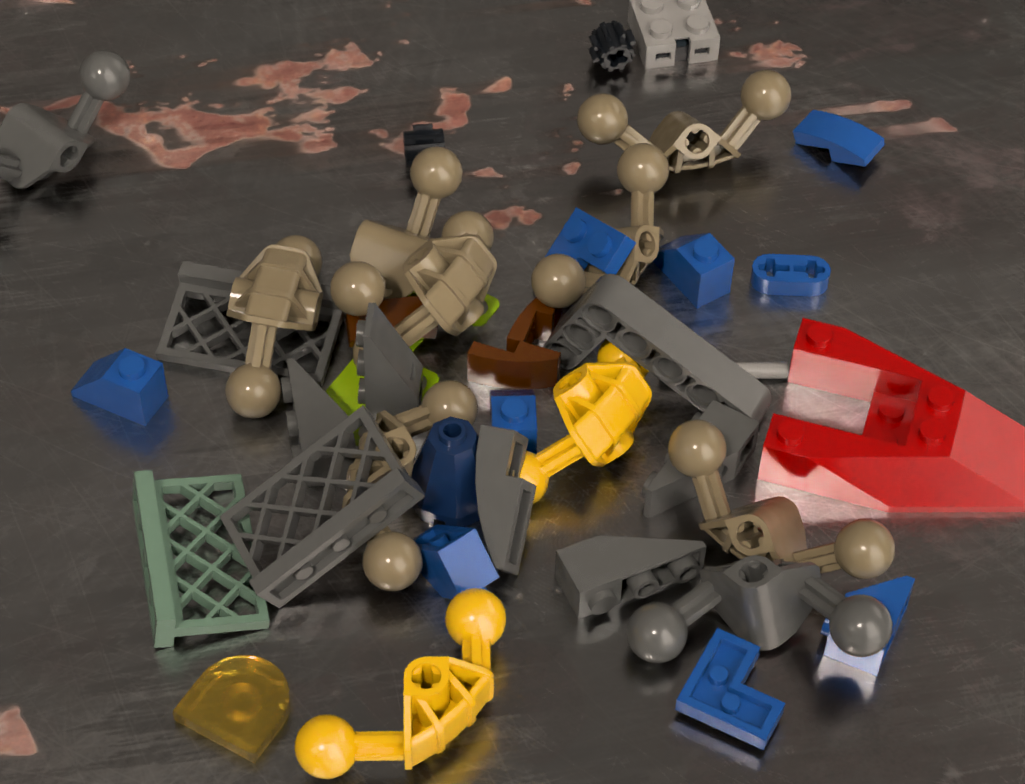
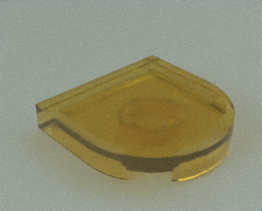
M251 655L231 656L214 663L201 674L174 708V720L255 764L287 720L290 712L289 686L281 670L268 660Z

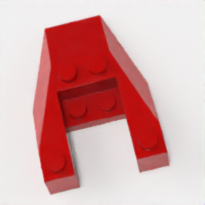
M802 318L793 347L787 382L871 402L862 435L773 413L762 449L758 480L888 513L1025 512V427L966 390L847 328Z

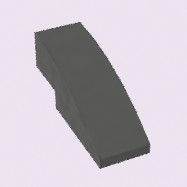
M480 425L476 451L475 485L478 514L484 540L494 567L505 573L518 576L536 491V485L520 478L529 439L515 430Z

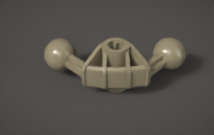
M760 70L751 74L745 80L741 89V103L743 106L720 136L683 111H674L665 116L648 140L628 124V113L624 104L617 97L606 93L592 95L581 104L577 114V125L581 134L594 144L606 145L614 143L623 151L639 143H648L658 147L665 154L669 163V171L673 174H678L682 170H694L703 167L711 169L716 164L733 158L738 159L742 155L738 152V149L761 120H774L784 114L791 102V88L786 78L776 71Z
M639 143L627 148L620 156L617 164L618 179L621 185L631 193V226L614 229L631 238L636 244L616 275L626 279L633 286L638 282L639 276L644 272L648 264H651L657 257L659 244L664 239V231L660 227L654 226V193L660 190L666 183L669 175V163L665 154L658 147L648 143ZM551 254L544 257L535 266L531 276V286L537 299L544 305L552 308H565L574 304L605 273L590 264L583 270L579 262L571 256Z
M429 147L422 150L414 158L410 168V177L418 193L406 229L374 220H364L361 223L350 251L351 262L344 264L335 272L330 284L332 300L342 312L351 316L367 315L369 302L376 303L379 307L385 299L409 297L415 292L404 274L403 264L412 253L430 239H434L429 236L440 201L453 194L460 186L463 176L462 165L452 151L443 147Z
M461 211L452 215L443 227L442 238L430 239L404 262V274L423 304L394 326L408 347L439 324L447 333L458 336L476 322L484 312L483 301L495 274L497 261L490 252L494 242L493 228L490 222L480 213ZM355 341L352 355L357 368L359 349L363 350V347H356Z
M287 236L276 244L267 246L233 282L227 316L252 322L245 364L239 366L230 374L225 386V395L229 406L242 417L257 419L267 416L277 407L280 401L281 383L276 373L270 369L277 328L314 331L316 329L324 293L318 279L323 261L318 246L305 236Z
M446 380L438 382L428 389L423 397L421 406L394 416L384 410L376 414L375 421L411 477L416 456V444L412 437L429 431L435 422L450 416L467 420L473 425L478 413V404L474 393L466 385L458 381ZM368 431L362 434L358 450L364 449ZM355 458L354 463L349 465L346 480H356L361 459ZM373 460L367 482L376 483L392 470L386 461ZM345 489L347 493L343 497L342 509L350 503L353 490ZM386 526L366 542L367 547L363 554V569L366 577L374 586L381 590L394 592L406 589L416 581L422 569V554L419 546L411 537L400 532H392Z
M699 419L686 421L673 431L668 442V455L672 465L680 473L692 477L705 519L698 523L699 528L722 546V550L727 554L732 553L739 559L758 555L766 557L771 561L784 559V561L813 562L819 566L821 574L842 569L848 575L858 579L876 578L886 572L891 566L895 556L894 539L888 529L877 521L870 519L852 521L841 529L835 542L807 549L805 529L799 510L790 499L780 496L730 510L718 469L724 462L727 450L722 432L714 424Z

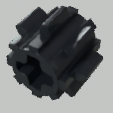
M613 20L611 23L602 22L596 30L593 29L592 35L589 36L592 47L588 49L594 63L600 61L604 70L607 69V71L612 72L613 69L622 70L628 62H632L633 57L636 55L632 47L636 44L632 30L625 31L621 22Z
M430 123L413 125V131H403L406 167H411L417 154L426 148H445L443 128L433 129V124Z

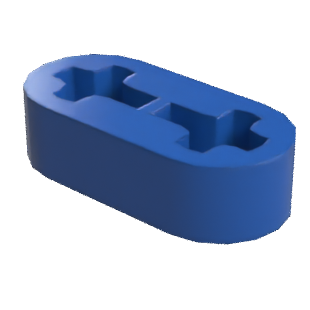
M763 254L753 261L750 282L752 287L762 294L814 297L823 294L827 290L831 269L824 259L817 256ZM767 272L772 273L773 276H767ZM808 274L814 275V278H809Z

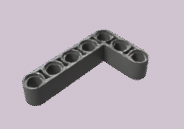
M615 274L601 276L562 316L543 346L544 348L561 352L560 368L572 369L604 339H607L702 412L705 411L712 400H715L761 422L772 401V394L763 383L626 279Z

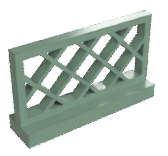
M152 470L134 471L132 505L154 648L173 647L174 637L269 628L270 619L266 600L257 596L252 586L251 589L247 587L250 584L249 580L253 578L249 570L240 581L221 571L231 558L243 566H247L234 542L231 544L214 533L223 524L219 516L245 497L241 474L154 480ZM233 490L234 499L224 508L208 498V496L213 491ZM182 494L190 499V501L178 511L164 502L163 495ZM198 506L217 516L206 528L188 517ZM248 513L237 523L243 533L253 534ZM179 525L197 536L186 548L170 538V534ZM205 542L223 552L213 564L195 554ZM185 562L204 573L193 585L176 575V571ZM211 579H214L230 590L220 602H217L201 591ZM239 595L255 606L256 614L238 615L227 607ZM191 600H194L210 610V612L203 619L183 620L182 609Z

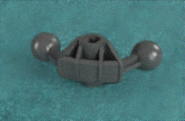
M98 50L89 54L83 60L79 70V80L84 92L69 120L35 105L19 103L13 106L6 114L0 126V179L6 180L15 188L25 189L39 180L50 177L55 171L65 173L75 168L85 150L93 146L96 141L88 131L103 102L120 97L129 86L130 69L123 57L110 50Z
M753 555L744 557L739 561H734L731 564L715 567L705 566L699 571L702 583L672 605L662 602H651L639 607L630 617L626 630L628 644L639 658L650 663H664L674 659L683 650L687 641V627L714 608L739 638L760 646L761 651H767L777 648L796 634L814 608L830 620V634L839 649L851 656L868 657L880 652L889 642L892 634V619L885 605L874 597L862 594L849 597L842 595L821 579L820 568L813 562L784 561V559L771 561L766 557Z

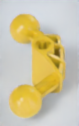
M607 339L602 342L598 350L596 363L581 365L561 378L553 388L554 400L569 434L536 454L526 451L520 478L536 485L533 504L544 496L549 485L550 476L584 456L591 465L603 467L623 455L634 442L633 432L652 398L651 388L644 379L649 371Z
M470 588L458 593L450 601L446 609L445 624L451 638L462 646V660L449 656L420 657L408 664L404 672V731H355L349 722L339 716L331 714L315 716L304 723L295 739V755L303 770L311 776L320 779H333L345 774L355 761H404L405 770H412L413 766L444 751L445 745L456 738L466 727H471L476 722L478 713L494 697L491 645L501 637L506 626V611L500 599L488 590Z

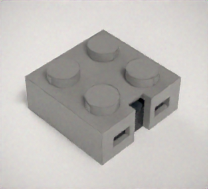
M629 0L627 21L636 40V46L645 70L674 66V63L687 60L689 64L718 60L720 35L706 0Z

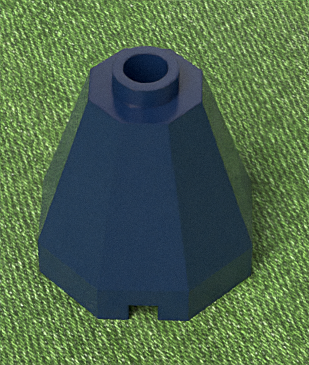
M450 416L435 422L415 458L411 478L418 483L426 496L413 506L421 521L434 524L433 519L444 521L445 525L466 527L480 521L475 485L476 451L479 436L467 420Z

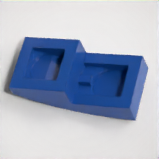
M812 110L793 130L796 144L829 149L832 162L866 167L885 145L884 138L869 128L842 116L818 110Z

